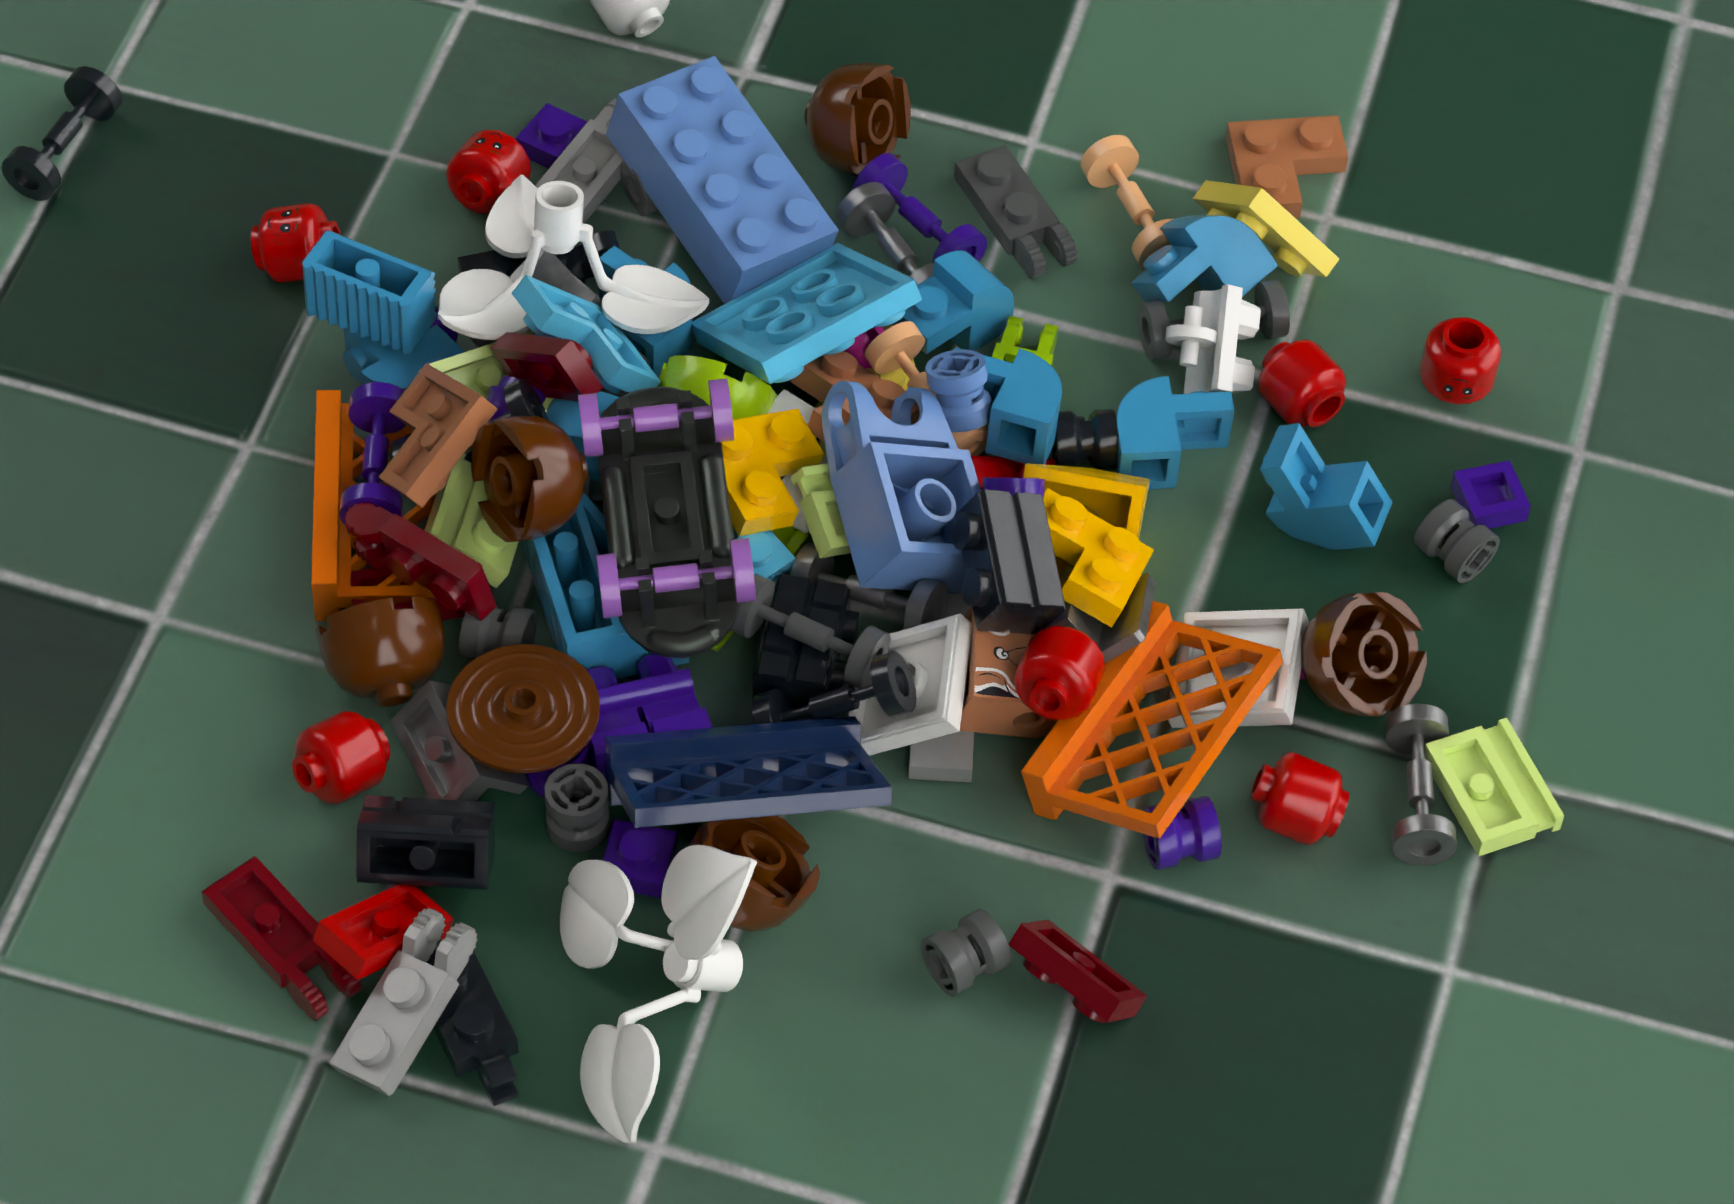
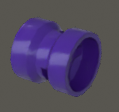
M1208 796L1187 799L1160 839L1143 834L1148 858L1156 870L1176 867L1180 859L1187 858L1189 855L1199 862L1219 859L1221 855L1220 825L1213 802ZM1157 805L1144 807L1142 811L1152 813Z

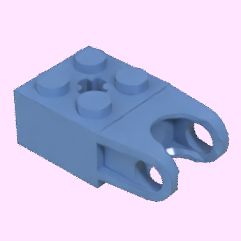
M837 382L830 389L824 401L822 428L830 481L860 587L913 591L921 579H932L945 583L949 593H960L962 591L965 568L962 552L956 549L952 542V523L955 518L954 515L977 492H981L969 450L958 449L940 403L928 389L908 387L901 396L895 398L890 420L878 409L873 396L859 382ZM847 397L850 419L845 426L842 420V406ZM915 402H917L920 416L917 423L912 425L911 410Z

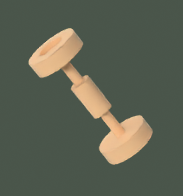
M1111 135L1100 139L1087 149L1081 159L1080 167L1088 182L1094 187L1106 188L1118 185L1119 188L1116 194L1135 225H1142L1144 227L1132 244V254L1140 267L1145 271L1144 261L1158 249L1171 245L1160 227L1173 219L1153 222L1154 211L1137 183L1127 179L1138 165L1139 154L1128 137L1124 135Z
M906 321L893 325L879 334L869 344L865 351V358L876 373L886 374L902 368L910 379L907 387L928 389L936 397L935 392L930 390L927 384L926 372L919 373L911 361L921 351L925 343L924 336L913 322ZM986 425L971 431L952 432L958 449L969 450L971 456H978L985 450L988 434Z

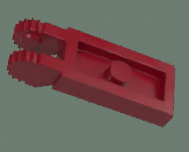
M368 501L367 503L354 504L352 508H348V512H345L346 517L343 519L348 533H351L352 537L356 536L354 546L357 555L361 557L362 561L366 560L368 565L375 569L389 567L393 574L404 583L411 585L417 582L430 590L434 597L447 609L457 611L460 608L480 621L484 620L496 608L495 599L480 563L401 516L393 515L380 506L376 507L375 503L370 504Z
M253 856L201 891L203 904L281 989L284 987L288 989L294 1002L314 1021L329 1013L324 995L304 974L316 965H320L327 979L347 998L362 990L360 980L352 976L312 941L318 922L257 857Z

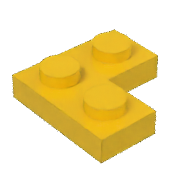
M798 408L733 420L734 441L721 442L731 520L738 536H744L792 526L799 509L780 477L795 474L801 467L819 465L824 456L823 450Z
M1047 488L1043 500L1054 554L1074 566L1062 587L1063 599L1112 628L1125 607L1154 549L1142 543L1131 531L1114 527L1090 513L1079 501L1071 497L1061 496Z

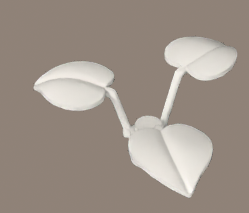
M520 175L497 199L488 215L485 226V237L493 250L510 258L526 257L520 277L513 283L504 273L490 269H472L456 275L447 282L440 293L438 320L455 332L483 340H498L506 332L518 334L526 332L530 329L523 320L526 312L512 295V291L525 275L533 276L541 248L552 254H564L570 252L578 242L583 244L598 287L602 291L608 292L602 299V313L610 322L623 330L638 334L666 332L702 313L709 304V298L686 281L666 271L646 265H624L615 271L611 280L606 276L592 238L593 227L582 223L584 204L582 190L575 184L566 181H551L537 188L524 175Z
M705 845L686 847L674 857L663 882L661 897L663 910L672 921L667 928V932L674 940L636 932L623 925L633 908L634 891L627 876L616 865L603 860H585L578 863L569 874V884L564 890L560 911V935L563 947L569 958L580 967L588 969L603 967L612 959L617 948L618 938L625 942L664 951V973L669 980L673 981L680 988V991L622 1013L619 1016L617 1027L607 1024L596 1026L591 1031L585 1044L580 1066V1081L585 1101L597 1122L608 1133L622 1142L636 1143L638 1127L655 1093L660 1070L659 1048L652 1033L645 1026L634 1023L683 1002L698 1003L701 998V990L728 992L738 984L741 978L743 958L740 948L734 941L723 939L739 909L757 861L752 858L731 854Z

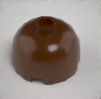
M878 63L843 65L830 71L816 87L805 108V123L814 150L819 158L830 167L839 172L858 177L863 168L874 158L882 154L891 153L896 146L897 138H908L911 103L908 87L903 77L893 76L890 72L895 68ZM894 155L898 159L901 157V155Z
M539 416L505 417L493 420L494 423L484 424L478 429L472 446L471 472L473 482L484 480L488 500L480 501L478 505L490 529L505 542L532 540L554 533L575 515L581 500L588 475L587 464L583 454L577 449L572 439L562 428L554 422Z
M1386 592L1351 593L1338 597L1322 606L1307 625L1301 644V668L1308 686L1326 706L1352 716H1382L1398 707L1408 705L1421 687L1427 665L1426 651H1418V639L1415 631H1422L1417 616L1403 600Z
M411 597L414 609H394L392 598L379 599L354 605L326 618L328 629L318 625L316 633L320 653L329 674L343 690L357 697L375 698L376 705L379 707H391L409 702L413 697L412 690L426 684L439 669L446 649L444 624L440 606L436 600L425 597Z
M778 815L702 822L690 843V846H711L757 861L743 900L729 927L749 932L764 931L777 927L797 912L817 888L820 876L818 864L810 871L809 864L804 858V854L810 848L798 831Z

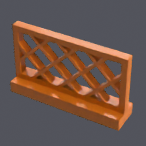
M316 390L311 574L315 621H327L326 618L340 611V608L352 607L351 599H364L365 603L379 599L392 598L393 604L412 601L411 597L435 598L430 590L417 582L411 585H400L401 580L393 573L377 586H351V572L362 569L367 565L366 560L362 561L357 553L352 557V547L355 549L354 542H356V536L352 537L351 533H348L346 526L340 519V503L343 492L349 487L356 485L357 483L354 479L362 473L365 441L355 434V425L350 421L348 415L349 403H342L341 390ZM406 425L398 432L386 434L385 437L389 440L388 452L391 450L393 441L407 434H412L414 430ZM354 451L357 452V453L360 455V456H358L355 460H354ZM436 494L430 497L423 508L416 505L402 518L417 525L430 514Z
M1152 601L1145 640L1105 663L1103 677L1090 707L1076 718L1058 720L1021 770L1034 814L1056 821L1062 811L1067 810L1160 839L1283 664L1280 649L1174 621L1167 604ZM1180 644L1203 650L1205 654L1204 656L1170 666V661L1178 652ZM1241 662L1256 665L1251 673L1228 681H1224L1220 669ZM1212 672L1216 685L1182 695L1178 683ZM1170 686L1174 696L1173 699L1139 709V704L1147 693ZM1224 701L1226 708L1220 717L1196 725L1193 724L1189 712ZM1180 715L1182 716L1186 728L1151 739L1147 726ZM1139 729L1144 742L1108 753L1107 749L1116 736ZM1190 745L1194 746L1195 752L1189 761L1162 769L1158 756ZM1148 759L1151 760L1155 772L1119 783L1115 770ZM1108 773L1112 786L1089 794L1077 791L1085 780ZM1160 789L1163 791L1164 796L1152 813L1127 805V800Z

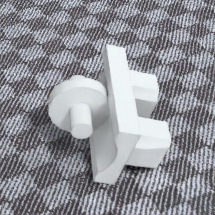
M1227 284L1223 285L1219 290L1194 292L1193 306L1185 307L1184 325H1170L1166 327L1165 341L1181 346L1179 365L1186 367L1184 394L1196 391L1208 393L1231 391V393H1239L1252 389L1255 366L1251 360L1236 357L1237 339L1254 338L1259 330L1261 309L1242 300L1243 288Z

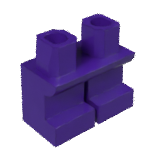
M656 654L644 656L642 660L637 662L638 680L622 684L617 683L612 668L601 666L587 670L595 682L600 698V717L596 731L588 742L589 765L600 771L605 779L606 736L713 728L705 707L700 708L694 693V685L689 668L678 670L671 658H664Z

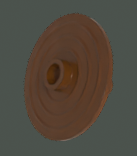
M509 645L482 654L462 669L455 678L448 693L446 705L447 722L456 743L467 755L477 762L503 772L535 773L567 762L588 744L598 726L600 698L595 682L588 671L569 655L541 645Z

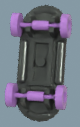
M727 378L708 380L710 405L692 394L691 390L685 391L673 387H649L632 391L617 398L603 411L600 418L597 393L578 395L585 457H598L609 554L596 555L603 618L618 617L619 622L633 641L646 651L664 658L686 659L707 652L719 644L733 628L740 610V604L742 602L756 601L749 538L734 539L721 445V442L734 441L733 418Z

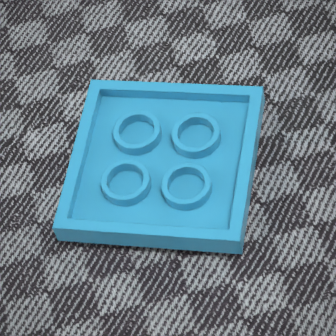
M836 243L692 322V331L697 343L769 384L773 382L781 383L800 375L804 370V365L818 357L836 354L848 349L854 344L855 337L869 329L884 327L897 322L905 315V310L922 301V297L915 279L842 244Z

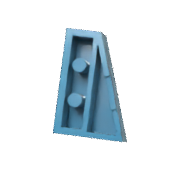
M583 491L573 517L554 533L537 539L522 540V546L555 649L575 659L586 670L606 666L613 669L616 679L637 675V662L642 660L644 656L654 653L646 651L633 641L619 622L618 617L603 618L596 555L609 554L605 517ZM671 658L675 666L689 663V658Z

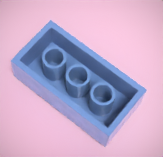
M715 56L618 94L606 132L607 137L632 171L633 169L643 184L644 190L724 304L833 246L839 232L838 228Z

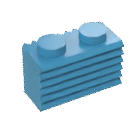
M326 231L302 262L308 317L317 315L319 321L327 319L329 325L335 324L339 326V329L348 327L350 333L359 332L361 338L369 336L371 342L380 340L382 346H390L392 350L401 349L403 355L412 353L435 321L437 305L434 304L436 296H434L436 281L433 280L435 276L433 271L332 231Z

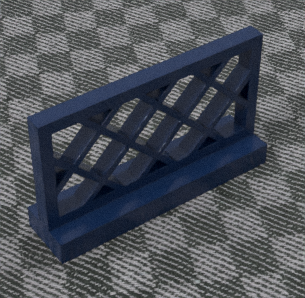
M855 716L605 737L608 800L611 806L623 805L635 828L892 805V786L861 746V723Z

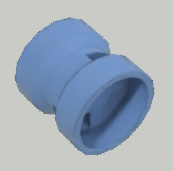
M962 349L943 352L929 360L925 367L927 384L930 390L935 392L951 432H966L986 425L990 419L992 399L989 392L983 389V385L988 378L984 356L977 351Z

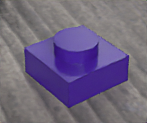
M546 103L520 132L516 140L523 146L531 161L549 169L585 126L587 121Z
M1510 460L1453 472L1450 485L1456 501L1467 509L1469 519L1475 525H1485L1491 529L1528 520L1531 505Z
M614 820L603 861L616 865L624 872L630 881L634 893L661 898L663 882L677 848V832L655 827L635 828L633 823Z

